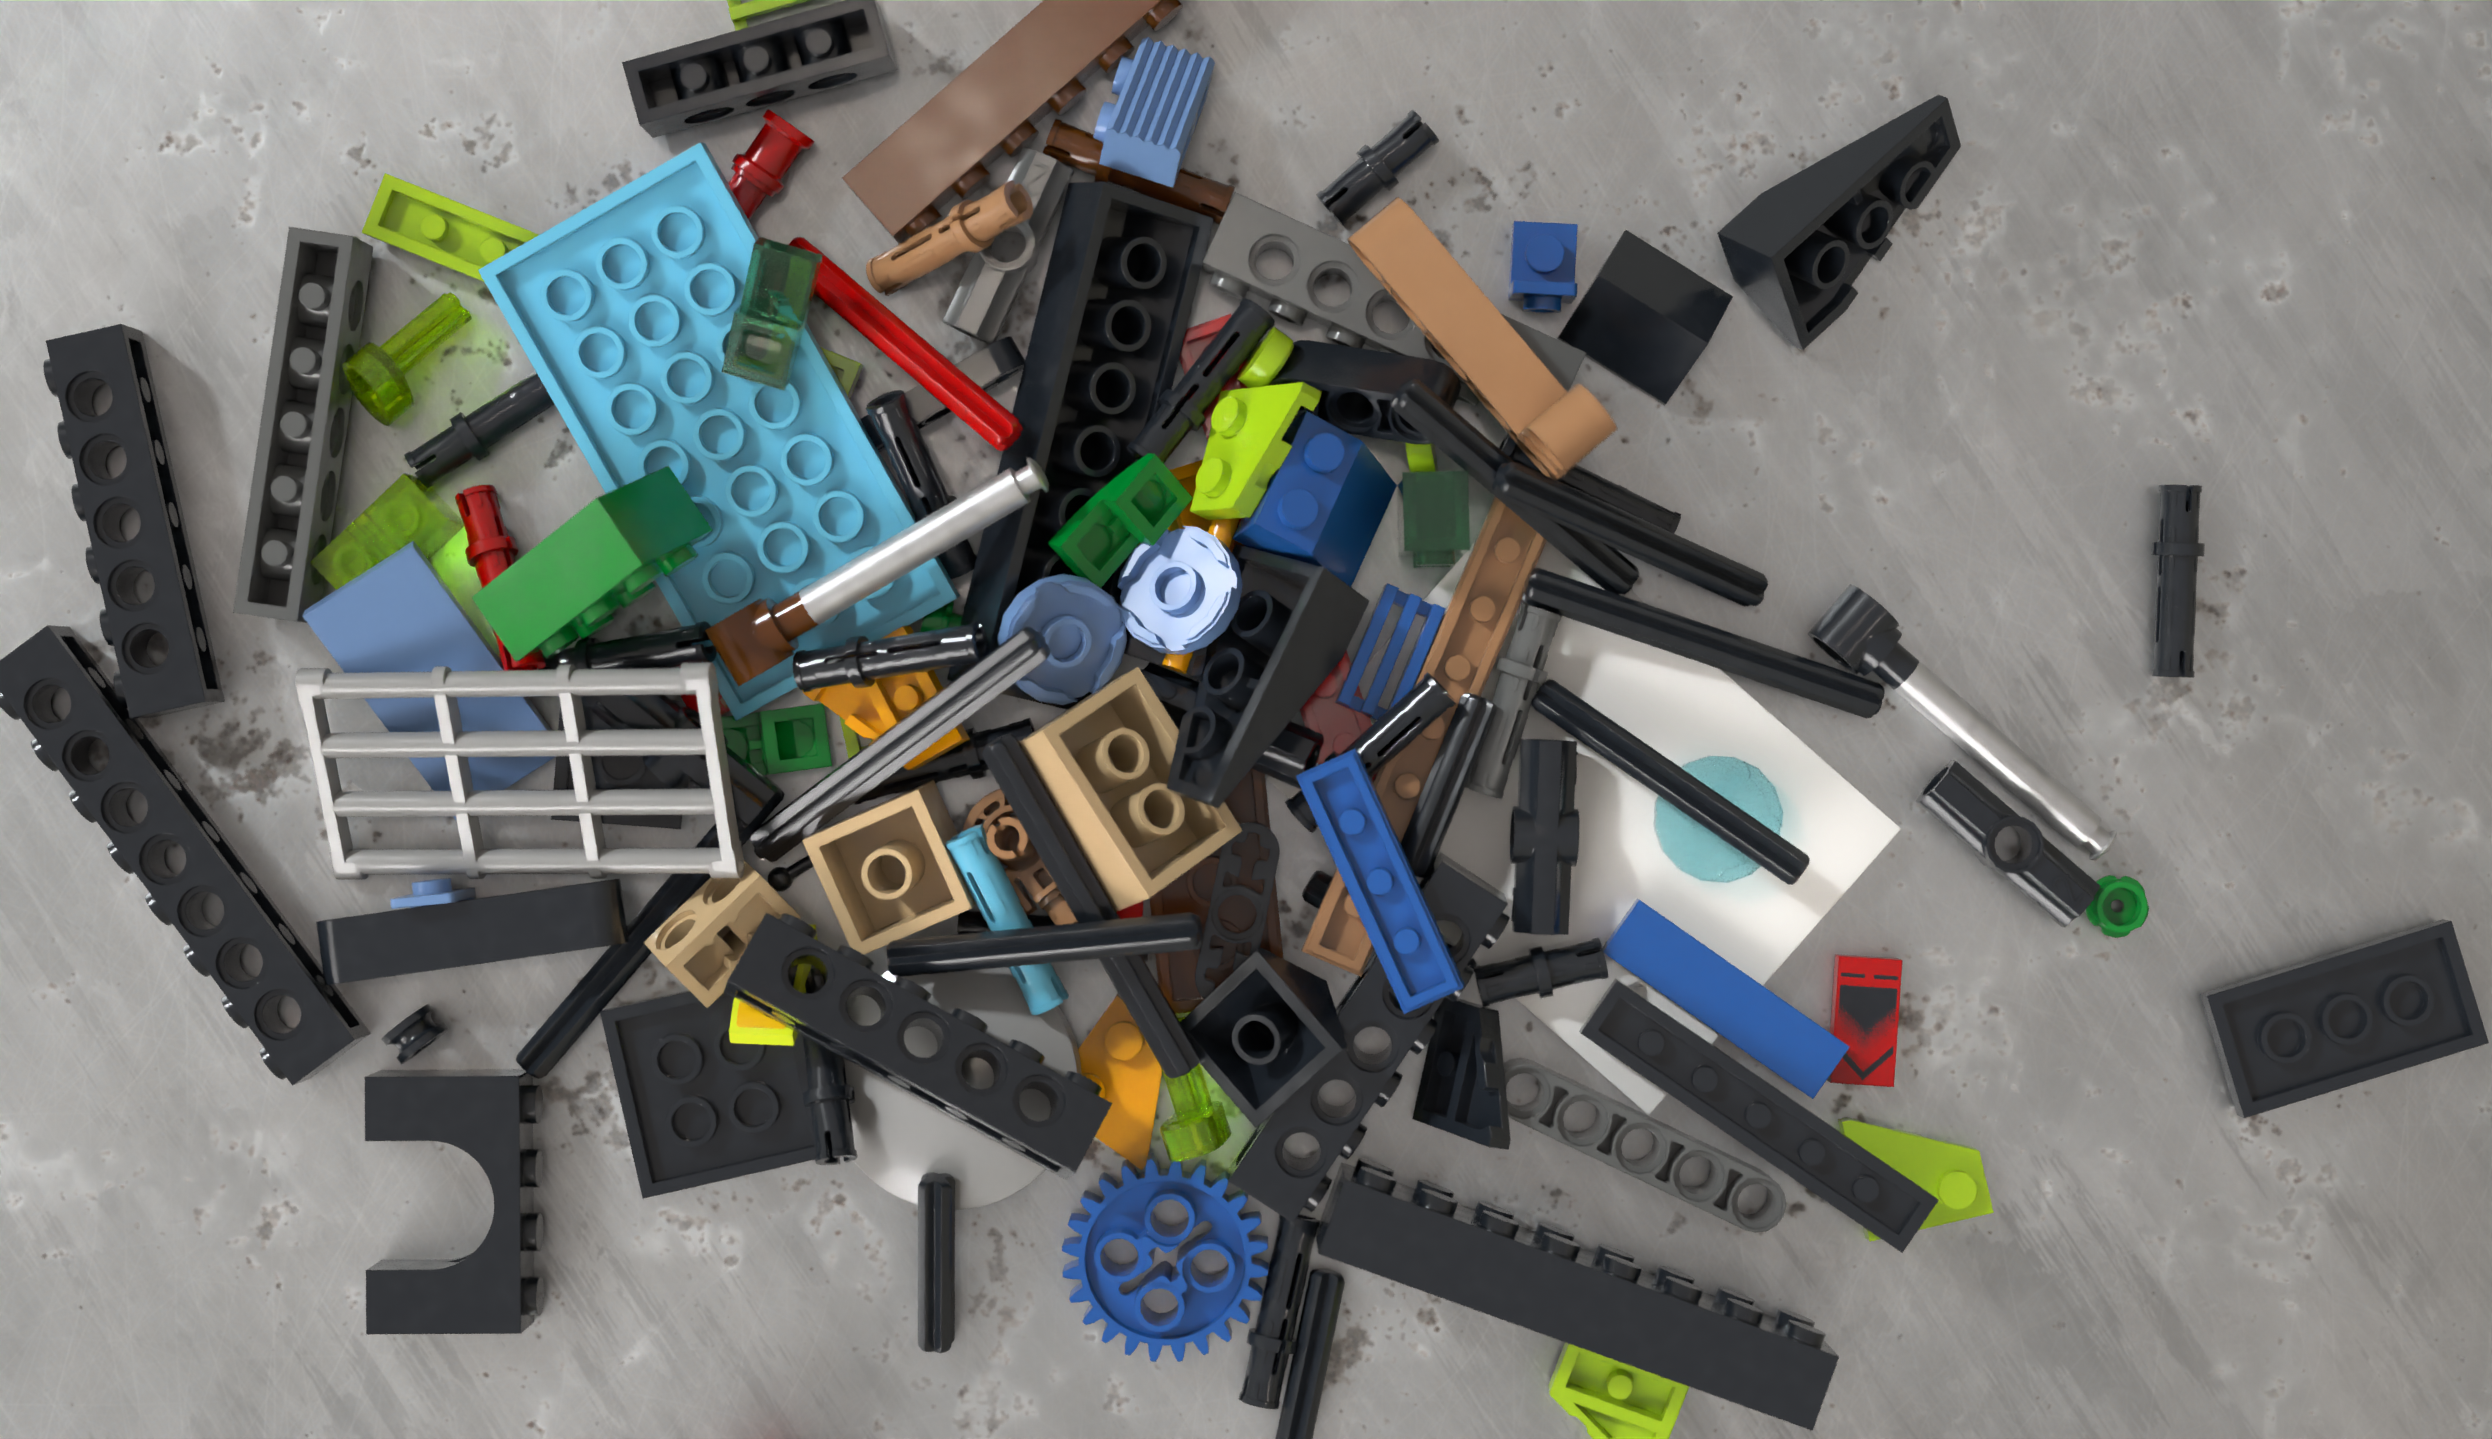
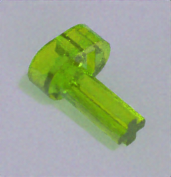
M451 292L448 294L444 293L380 347L368 342L342 364L355 397L368 413L383 425H391L415 404L404 375L472 319L469 311L461 306L459 298Z
M1185 1016L1177 1017L1179 1022H1181L1185 1018ZM1200 1063L1189 1073L1173 1079L1167 1077L1162 1070L1175 1110V1114L1171 1115L1159 1129L1169 1160L1172 1162L1190 1160L1220 1148L1231 1136V1129L1222 1102L1211 1101Z

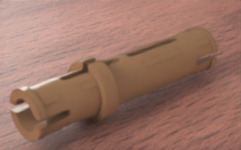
M1009 181L978 201L965 200L955 205L949 212V216L944 218V220L899 243L889 251L869 259L866 264L869 282L878 293L881 294L885 291V296H889L915 279L923 277L952 261L964 252L977 253L991 246L995 236L1031 218L1033 204L1028 192L1021 184L1014 185V181Z

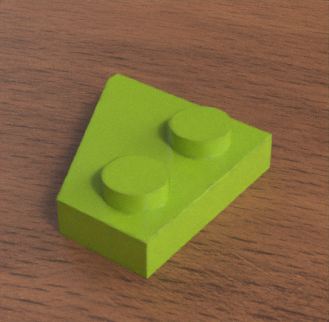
M1566 1342L1548 1385L1549 1395L1570 1416L1577 1417L1586 1426L1587 1433L1593 1439H1669L1689 1386Z

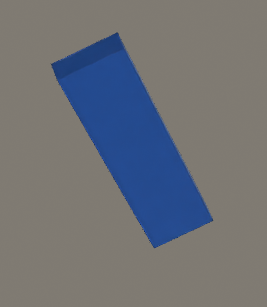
M1355 748L1296 775L1403 1013L1406 1014L1464 988L1463 979L1358 749Z
M1636 899L1601 949L1607 956L1812 1099L1817 1095L1850 1047L1639 899Z

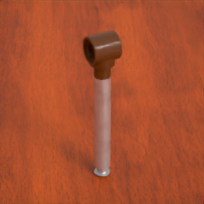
M1027 458L1028 465L1015 472L1012 468L1007 469L778 604L770 598L764 601L760 598L705 630L738 687L794 655L793 651L799 647L797 637L1026 505L1031 501L1029 496L1031 493L1040 488L1048 492V481L1041 467L1032 458Z

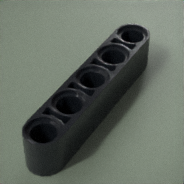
M620 879L316 922L325 985L577 951L629 942Z

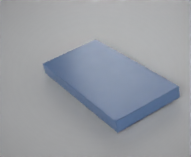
M414 541L304 610L303 618L345 673L431 672L435 666H449L452 671H503L501 659ZM527 696L457 697L463 731L552 730ZM364 698L389 732L440 731L434 698ZM556 756L468 757L473 789L505 790ZM445 757L409 758L433 791H451Z

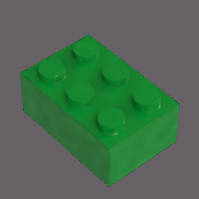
M666 466L595 498L471 598L516 662L538 651H541L545 658L548 659L567 648L579 636L584 640L608 626L615 620L611 614L620 606L623 609L628 608L651 593L656 588L653 581L660 575L664 574L667 577L694 560L698 554L692 546L713 530L670 467Z

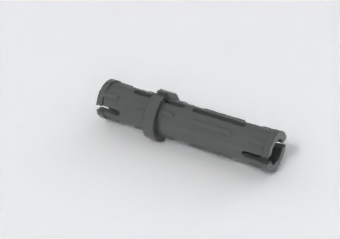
M1524 603L1521 605V611L1516 623L1517 626L1506 657H1499L1496 669L1501 672L1492 700L1497 706V711L1465 787L1499 799L1503 798L1508 774L1515 758L1539 683L1545 684L1548 672L1543 671L1552 639L1562 617L1561 615Z

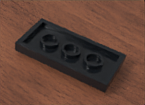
M2444 919L2200 994L2236 1114L2243 1118L2489 1043L2452 921Z

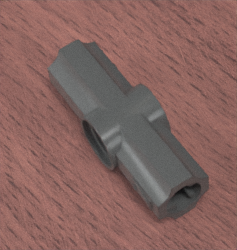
M1023 147L1007 182L1014 181V185L1019 183L1026 189L1032 200L1033 214L1030 219L1012 226L1000 234L1010 231L1021 234L1025 237V250L1020 258L1012 262L998 261L992 256L993 242L991 246L974 253L943 319V323L989 345L996 342L1027 274L1037 264L1039 248L1074 175L1073 169L1044 153Z

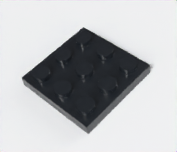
M688 990L600 1011L643 1199L815 1160L816 1148L812 1114L810 1109L804 1107L803 1093L809 1090L803 1037L800 1033L797 1035L794 1046L730 1043L729 1028L734 997L725 992L708 1008Z

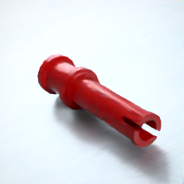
M769 109L762 116L766 122L745 154L737 153L732 160L734 164L731 169L736 173L728 184L748 220L751 219L767 194L773 198L775 193L779 194L784 187L781 179L802 149L810 150L815 142Z

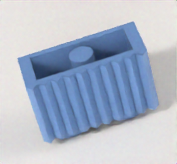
M1150 37L1141 40L1134 59L1123 56L1119 63L1111 92L1119 95L1116 105L1104 102L1094 131L1093 139L1104 142L1099 164L1173 188L1208 96L1215 66L1214 60L1210 56L1202 58L1198 52L1190 54L1186 48L1178 51L1174 44L1166 47L1162 41L1154 43Z

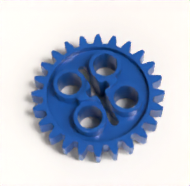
M1175 1152L1169 1169H1161L1155 1154L1149 1153L1145 1171L1140 1173L1126 1159L1121 1166L1123 1180L1119 1183L1105 1172L1100 1175L1098 1182L1104 1194L1102 1197L1089 1191H1084L1080 1202L1090 1215L1071 1213L1068 1226L1082 1235L1065 1238L1062 1245L1063 1252L1079 1257V1259L1065 1264L1062 1271L1063 1278L1081 1280V1283L1071 1290L1070 1302L1080 1303L1089 1300L1091 1305L1084 1313L1082 1322L1085 1325H1089L1103 1319L1106 1325L1101 1341L1105 1344L1119 1333L1127 1336L1125 1354L1128 1356L1135 1351L1140 1342L1148 1344L1150 1360L1156 1362L1162 1345H1171L1175 1358L1180 1362L1184 1358L1186 1343L1192 1341L1203 1355L1209 1353L1210 1333L1214 1332L1226 1342L1232 1339V1329L1228 1321L1230 1317L1247 1324L1249 1322L1250 1311L1242 1299L1261 1301L1263 1288L1250 1278L1267 1276L1269 1263L1252 1255L1267 1250L1269 1241L1268 1236L1249 1233L1261 1224L1262 1215L1260 1211L1242 1214L1240 1210L1246 1204L1248 1194L1243 1190L1231 1195L1225 1192L1229 1182V1173L1227 1171L1219 1174L1212 1182L1206 1179V1160L1203 1158L1195 1165L1192 1172L1183 1171L1181 1153ZM1164 1200H1174L1180 1202L1186 1208L1188 1217L1178 1225L1169 1226L1161 1223L1156 1218L1153 1209ZM1208 1221L1211 1223L1212 1227L1209 1231L1194 1237L1180 1247L1176 1266L1173 1267L1167 1261L1160 1262L1130 1292L1125 1293L1121 1291V1284L1136 1278L1151 1267L1156 1247H1159L1164 1253L1171 1252L1201 1222ZM1114 1239H1124L1135 1246L1138 1256L1128 1264H1118L1107 1257L1104 1252V1246ZM1204 1250H1215L1225 1256L1228 1266L1218 1274L1208 1275L1196 1268L1193 1258ZM1153 1289H1165L1176 1297L1178 1305L1167 1313H1158L1146 1306L1143 1297Z

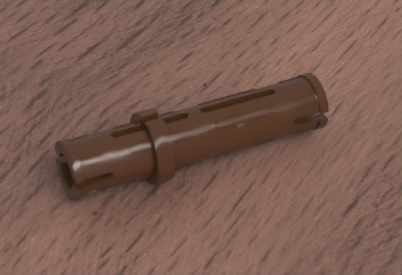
M1057 118L1055 119L1045 143L1047 146L1043 150L1044 154L1058 160L1062 164L1095 176L1094 182H1111L1143 195L1214 218L1213 222L1220 225L1234 193V186L1225 185L1181 168L1175 185L1172 188L1101 165L1099 163L1104 142L1093 139L1094 134L1066 124Z

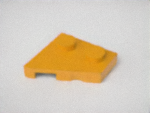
M1117 994L1082 1042L1078 1052L1082 1075L1097 1083L1102 1088L1099 1096L1112 1103L1095 1137L1119 1155L1128 1159L1140 1170H1143L1150 1151L1162 1068L1120 995Z

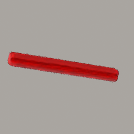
M796 237L783 249L812 258L814 260V267L808 289L999 451H1006L1020 437L1023 428L1013 414L803 237Z

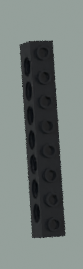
M47 625L0 660V707L11 718L23 721L35 738L31 741L34 753L50 770L60 771L73 789L69 793V798L74 807L89 822L94 823L97 821L111 840L107 844L111 857L128 874L135 873L149 891L145 895L149 908L161 922L168 926L173 924L186 941L187 945L183 947V951L191 965L201 975L205 977L212 976L225 994L221 1001L228 1015L240 1027L247 1028L249 1026L263 1045L259 1052L268 1069L279 1079L284 1080L287 1078L293 1086L312 1078L371 1034L336 985H325L321 965L139 719L130 718L128 708L125 709L120 705L113 684L73 630L67 626ZM60 687L67 691L71 699L70 712L62 721L56 718L51 709V698ZM98 738L107 745L110 755L107 766L101 772L92 767L88 756L90 746ZM134 790L140 791L148 804L146 817L139 824L129 817L126 809L127 799ZM172 841L181 845L186 854L185 867L178 875L172 873L164 861L165 849ZM209 892L217 895L224 905V917L218 926L210 924L202 913V902ZM246 944L253 945L261 953L263 966L257 977H252L245 973L240 965V952ZM283 995L293 998L300 1007L301 1019L295 1029L284 1025L278 1017L277 1006Z

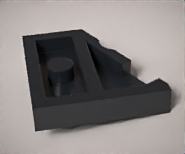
M1445 997L1435 1013L1434 1020L1438 1022V1026L1429 1040L1412 1119L1487 1147L1509 1150L1511 1139L1499 1011L1460 998L1452 1002Z

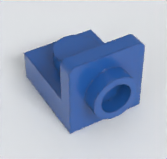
M1513 222L1508 300L1523 301V311L1532 313H1560L1561 303L1571 304L1575 300L1578 285L1575 283L1578 224Z

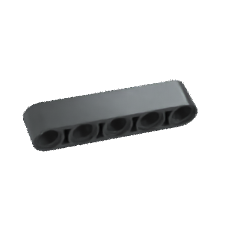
M1514 1058L1503 1063L1506 1086L1512 1077L1523 1073L1535 1076L1539 1083L1537 1096L1527 1105L1519 1106L1507 1100L1508 1116L1511 1119L1744 1230L1755 1233L1765 1232L1777 1226L1784 1217L1786 1209L1785 1194L1780 1185L1761 1169L1535 1061L1525 1058ZM1578 1101L1592 1103L1596 1109V1118L1593 1125L1584 1132L1575 1133L1568 1131L1564 1127L1563 1121L1567 1108ZM1641 1128L1649 1130L1653 1135V1146L1649 1154L1638 1160L1625 1158L1622 1155L1621 1145L1627 1133ZM1701 1156L1708 1158L1711 1170L1707 1180L1696 1187L1682 1185L1679 1173L1684 1162L1691 1157ZM1752 1184L1764 1185L1767 1189L1768 1198L1762 1210L1755 1214L1740 1213L1737 1201L1741 1191Z

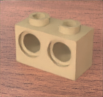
M744 860L742 878H710L643 943L708 1008L724 993L730 975L766 913L777 919H780L783 913L790 914L799 919L801 917Z

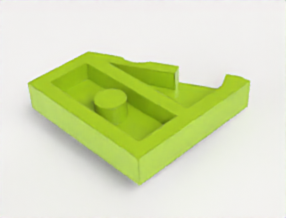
M1304 382L1221 391L1218 404L1212 414V427L1203 462L1196 475V489L1190 512L1207 520L1250 518L1266 492L1269 479L1281 467L1292 448V445L1282 440V437L1301 406L1314 411L1320 400L1321 391Z
M1849 1117L1838 1119L1841 1133L1939 1200L1919 1230L1994 1213L1980 1151L1976 1148L1945 1140H1935L1899 1129L1894 1130L1864 1123ZM1863 1227L1865 1238L1868 1241L1881 1239Z

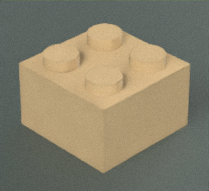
M934 780L820 829L802 840L850 948L864 955L888 945L893 940L902 939L967 911L976 905L957 864H955L949 850L945 846L946 841L958 833Z

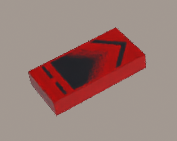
M1835 954L1830 1033L1850 1047L1828 1077V1082L1894 1087L1903 960L1898 958Z

